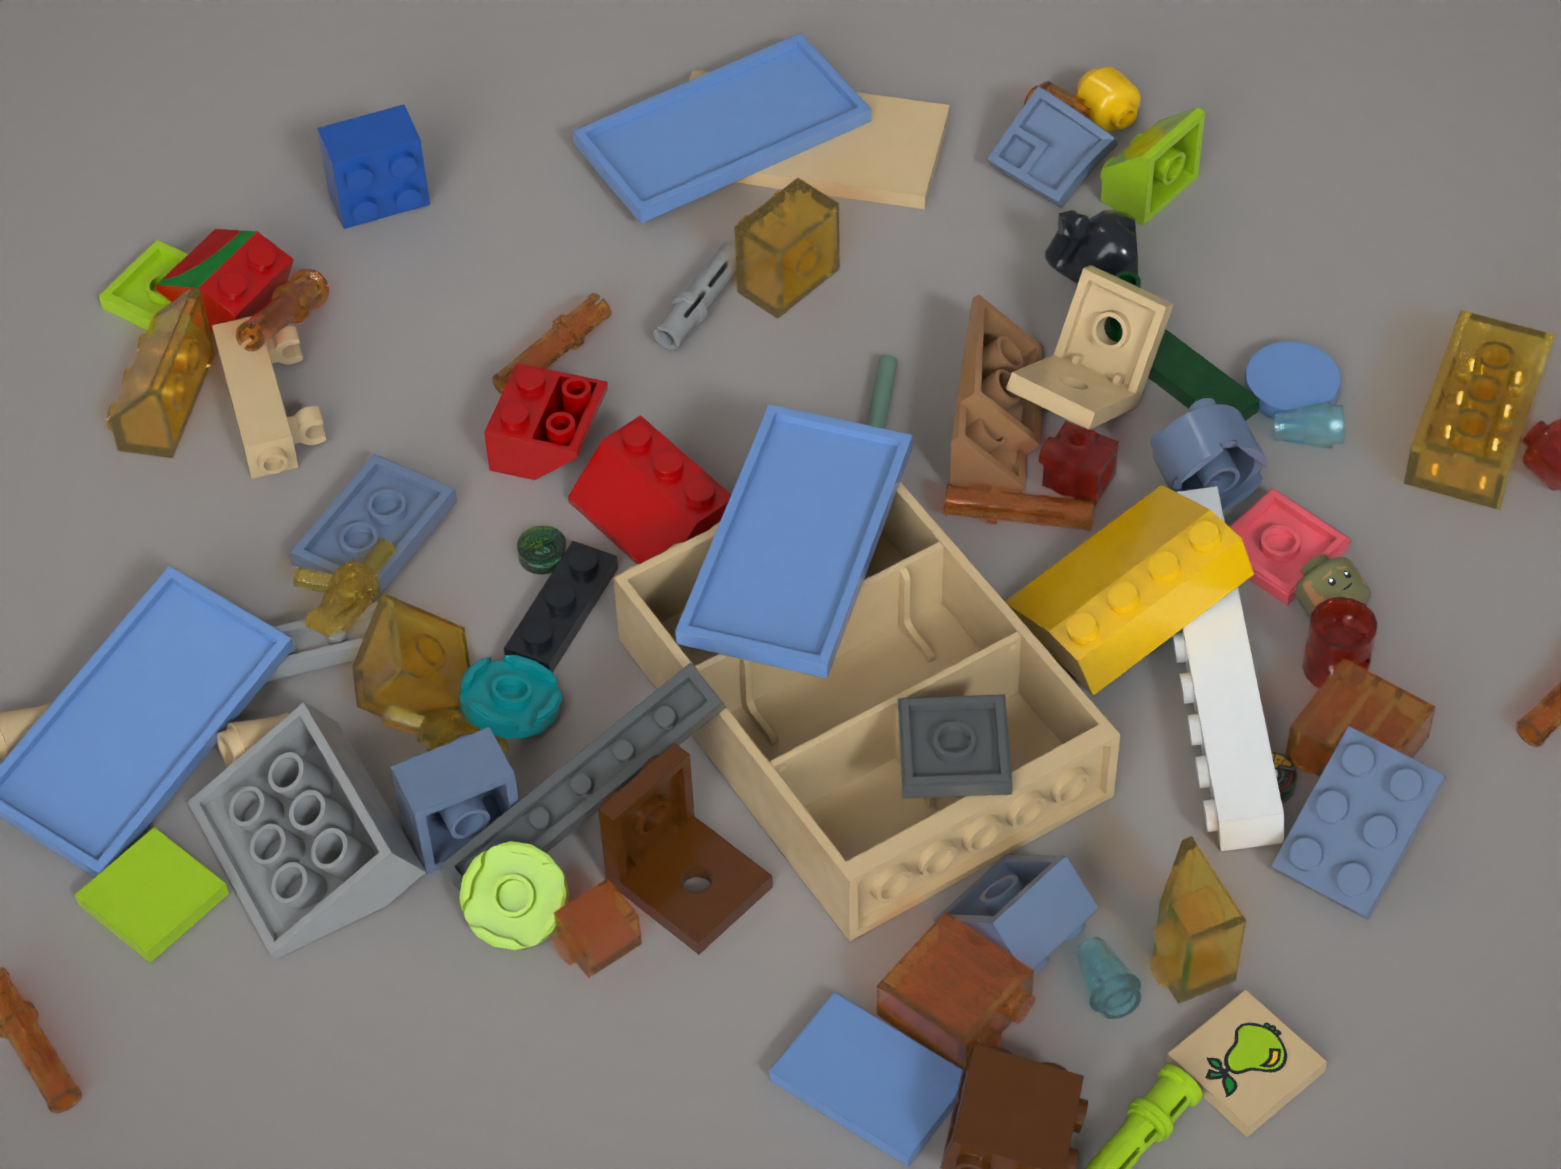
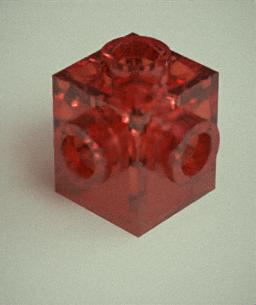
M1065 421L1055 438L1049 436L1041 448L1039 463L1043 465L1042 486L1052 489L1060 495L1070 496L1096 506L1116 474L1119 441L1098 434L1092 429L1088 430Z

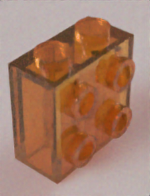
M1343 658L1290 726L1285 758L1294 762L1301 770L1321 776L1347 727L1350 726L1413 759L1429 738L1436 706Z
M945 911L877 984V1015L919 1044L963 1069L974 1043L985 1047L998 1046L1004 1030L1012 1022L1019 1024L1029 1014L1035 1002V996L1032 995L1034 970Z

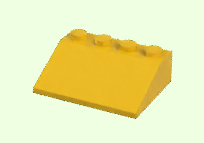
M1160 485L1005 602L1040 643L1094 696L1252 577L1254 572L1243 540L1212 510Z

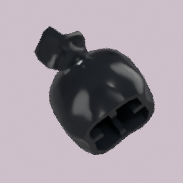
M1076 210L1059 213L1058 231L1045 250L1046 261L1053 269L1077 284L1083 268L1091 265L1113 276L1123 271L1133 272L1138 275L1135 218L1117 210H1104L1090 219L1086 215L1076 213Z

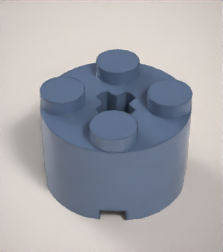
M1203 398L1194 402L1187 413L1174 420L1166 428L1156 431L1150 439L1153 459L1169 489L1179 492L1217 486L1222 510L1231 508L1250 496L1263 480L1260 474L1262 465L1267 468V459L1242 414L1232 406L1216 404L1212 398Z

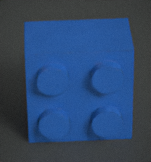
M405 104L317 128L329 195L344 229L430 205L421 139Z

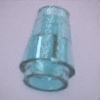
M1331 401L1285 410L1284 412H1275V441L1330 449L1333 448V444H1344V405H1332Z
M1093 937L1083 941L1077 947L1075 955L1078 959L1091 1008L1101 1013L1107 1019H1119L1127 1016L1141 1002V982L1139 978L1106 944L1104 939Z

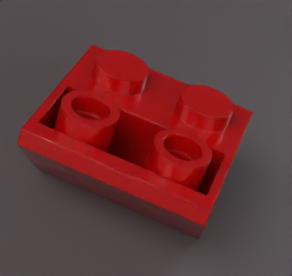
M516 363L484 431L489 471L536 480L577 459L607 392V381Z

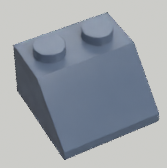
M1004 855L933 921L939 930L995 974L1027 977L1044 968L1049 961L1048 955L1061 943L1067 942L1079 935L1085 927L1083 922L1098 909V906L1066 856Z

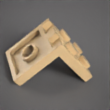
M1092 265L1083 268L1054 355L1013 371L1006 390L1088 430L1137 408L1174 303ZM1108 317L1115 318L1122 326L1123 334L1119 342L1111 340L1105 333L1104 324Z

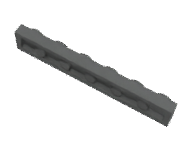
M690 662L440 866L460 891L463 875L473 859L493 846L514 841L535 845L547 853L598 812V808L601 807L603 800L611 791L623 788L638 775L641 767L649 758L661 755L673 743H676L678 746L724 710L726 708L725 704Z

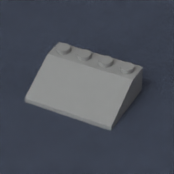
M305 702L300 704L187 802L270 956L275 959L281 958L386 907L426 873L339 723Z

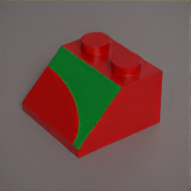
M214 229L156 284L155 290L213 333L212 325L259 315L286 289L294 259L258 231Z

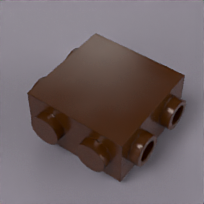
M974 1043L961 1072L940 1168L1075 1169L1079 1150L1070 1147L1073 1132L1080 1133L1087 1113L1088 1100L1080 1098L1084 1076L1069 1072L1063 1066L1056 1063H1039L1013 1055L1009 1050L1002 1047H985Z

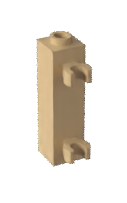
M258 315L212 325L219 359L251 479L299 468L294 444L317 445L326 441V435L322 425L323 420L319 406L305 407L294 416H286L272 363L279 362L291 365L303 360L296 326L282 327L271 336L264 337Z

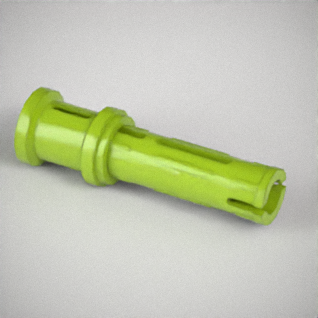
M1172 1064L1162 1066L1157 1072L1158 1081L1143 1098L1136 1097L1128 1105V1118L1088 1162L1084 1169H1132L1139 1161V1158L1154 1142L1160 1143L1165 1141L1173 1134V1124L1188 1107H1195L1200 1103L1203 1094L1196 1081L1177 1066Z

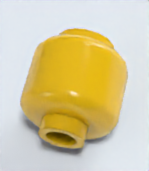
M1112 66L1094 68L1082 76L1078 82L1075 96V105L1082 115L1107 133L1125 129L1135 121L1141 104V94L1138 88L1119 69Z

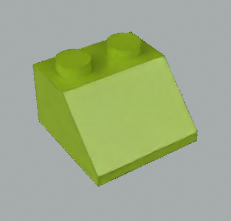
M1197 107L1158 120L1145 133L1137 134L1123 152L1117 157H1111L1103 166L1100 174V179L1102 180L1101 202L1117 211L1129 214L1135 218L1136 222L1143 226L1198 178L1206 111Z

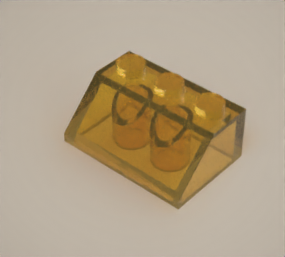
M189 289L153 316L147 333L140 335L137 344V356L132 367L126 368L122 379V391L117 402L111 403L107 413V427L110 431H113L118 451L166 458L174 457L215 357V350L200 289Z

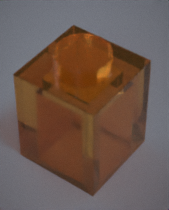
M608 879L554 912L557 935L553 937V942L558 953L567 964L572 965L576 963L588 978L642 944L639 914Z

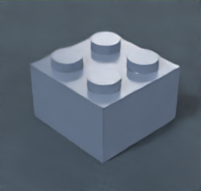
M490 727L473 734L461 735L451 743L423 754H414L403 762L390 767L402 828L424 867L426 875L442 869L440 865L519 801L515 773Z

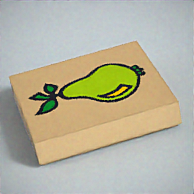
M1245 989L1167 1053L1166 1064L1177 1066L1188 1073L1201 1088L1203 1098L1243 1135L1249 1137L1322 1075L1326 1070L1327 1061Z

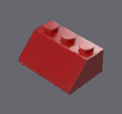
M640 415L601 441L568 495V501L636 564H641L667 551L674 544L684 543L710 530L721 521L731 494Z

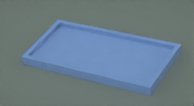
M800 33L573 131V139L577 149L640 224L871 122V108Z
M768 404L675 630L676 644L828 678L913 449V435Z
M168 566L0 764V819L95 878L135 844L217 743V734L226 730L228 723H233L293 650L292 638L171 566Z

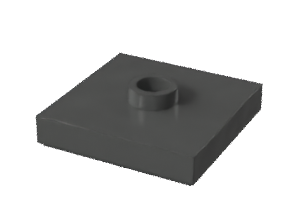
M1005 694L898 698L903 798L1012 795V772Z

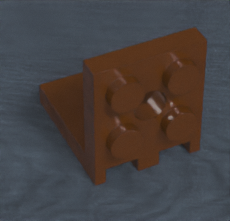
M673 743L661 755L649 758L641 767L638 775L623 788L611 791L603 800L601 807L598 808L606 882L698 955L773 888L772 875L695 817L690 754L676 743ZM695 877L704 878L711 883L706 890L701 892H690L683 887L687 880Z

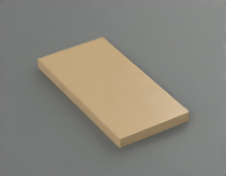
M693 70L689 81L709 72ZM856 92L871 108V122L734 183L925 209L950 119V105Z

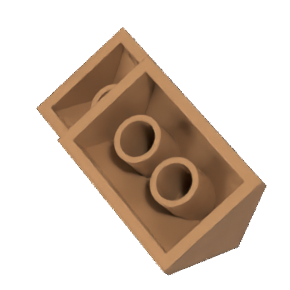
M979 294L972 298L951 438L949 490L1019 493L1026 486V454L1041 445L1042 407L1006 390L1013 371L1043 359V345Z

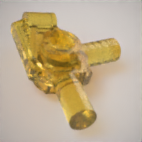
M380 539L360 563L355 560L344 563L333 574L298 567L293 578L294 587L324 593L321 604L308 614L305 622L306 627L326 637H331L334 633L347 632L380 593L377 573L395 554L396 549L393 544L385 539Z
M388 704L382 719L383 725L417 735L416 741L426 746L427 752L451 743L461 735L480 731L479 728L467 722L464 714L452 709H440L437 713L428 712L426 716H422ZM495 736L503 753L506 755L509 749L508 741L505 738Z

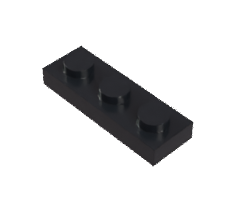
M572 541L505 645L504 654L518 655L535 660L553 673L618 570L617 556Z

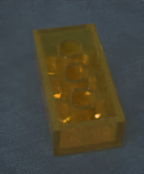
M1460 310L1411 444L1404 484L1500 510L1547 371L1555 334Z

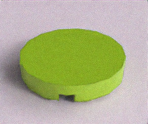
M510 841L493 846L473 859L463 875L459 900L465 919L477 937L493 947L518 951L538 946L556 932L566 916L569 890L565 873L553 856L535 845Z

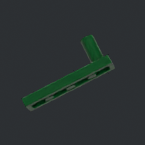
M1123 271L1115 275L1141 288V279L1137 274ZM1108 317L1104 324L1105 333L1111 340L1119 342L1123 334L1122 326L1115 318ZM1165 329L1148 376L1151 381L1188 409L1194 402L1200 399L1212 398L1216 404L1229 405L1236 408L1242 414L1245 421L1258 412L1259 398Z

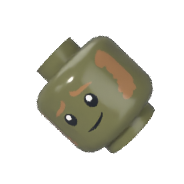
M1326 554L1313 558L1301 568L1303 577L1296 585L1295 595L1314 625L1322 629L1332 628L1334 632H1340L1355 625L1368 613L1366 605L1370 601L1371 590L1350 559L1346 557L1329 559Z

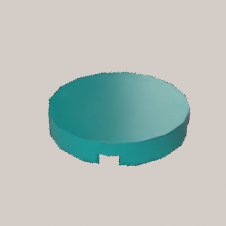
M504 655L503 660L492 662L491 657L478 660L466 669L460 681L458 694L460 709L467 720L480 730L490 727L495 736L502 738L524 739L543 733L555 723L562 703V691L557 687V679L554 674L537 661L518 655Z

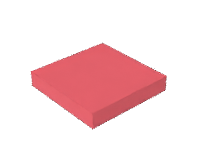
M1274 488L1270 489L1229 526L1243 540L1254 575L1248 580L1287 606L1296 598V585L1303 577L1301 568L1319 555L1326 554L1329 559L1341 557L1349 550L1351 541L1350 538Z

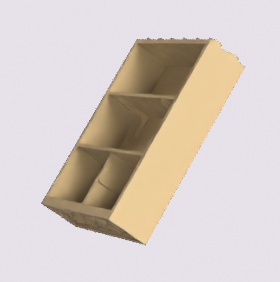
M901 482L828 678L676 644L675 630L719 523L715 524L710 530L684 543L674 544L667 551L641 564L632 565L621 574L613 577L619 641L656 689L691 662L725 704L726 708L692 735L849 942L996 862L1004 855L1016 851L1114 797L1120 733ZM1005 694L1012 772V795L903 798L898 698Z

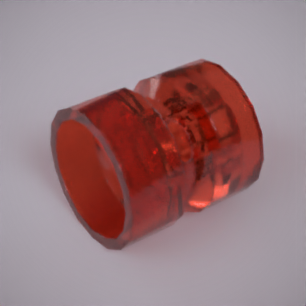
M1330 598L1318 604L1311 613L1302 668L1306 678L1315 687L1330 693H1347L1362 686L1367 679L1378 623L1374 613L1365 604L1351 598Z

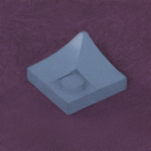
M1038 86L987 157V161L992 167L1062 208L1088 174L1118 143L1113 136L1090 119Z

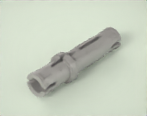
M725 241L685 292L676 295L671 302L670 312L653 331V336L659 345L668 350H675L693 327L702 324L708 315L707 308L724 289L739 267L746 262L747 254L742 246L733 241ZM717 274V276L715 277V279H714V280L711 282V284L708 286V283H709V282L712 280V278ZM693 304L692 308H691V309L689 310V312L684 316V314L686 313V311H687V310L689 309V307Z

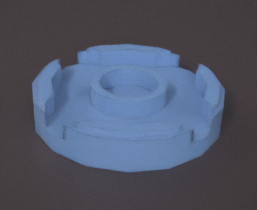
M1277 342L1264 346L1251 356L1245 370L1244 385L1245 389L1260 399L1258 410L1266 416L1284 422H1306L1315 419L1317 413L1323 412L1325 409V413H1327L1334 407L1341 386L1340 369L1332 357L1318 347L1302 342Z

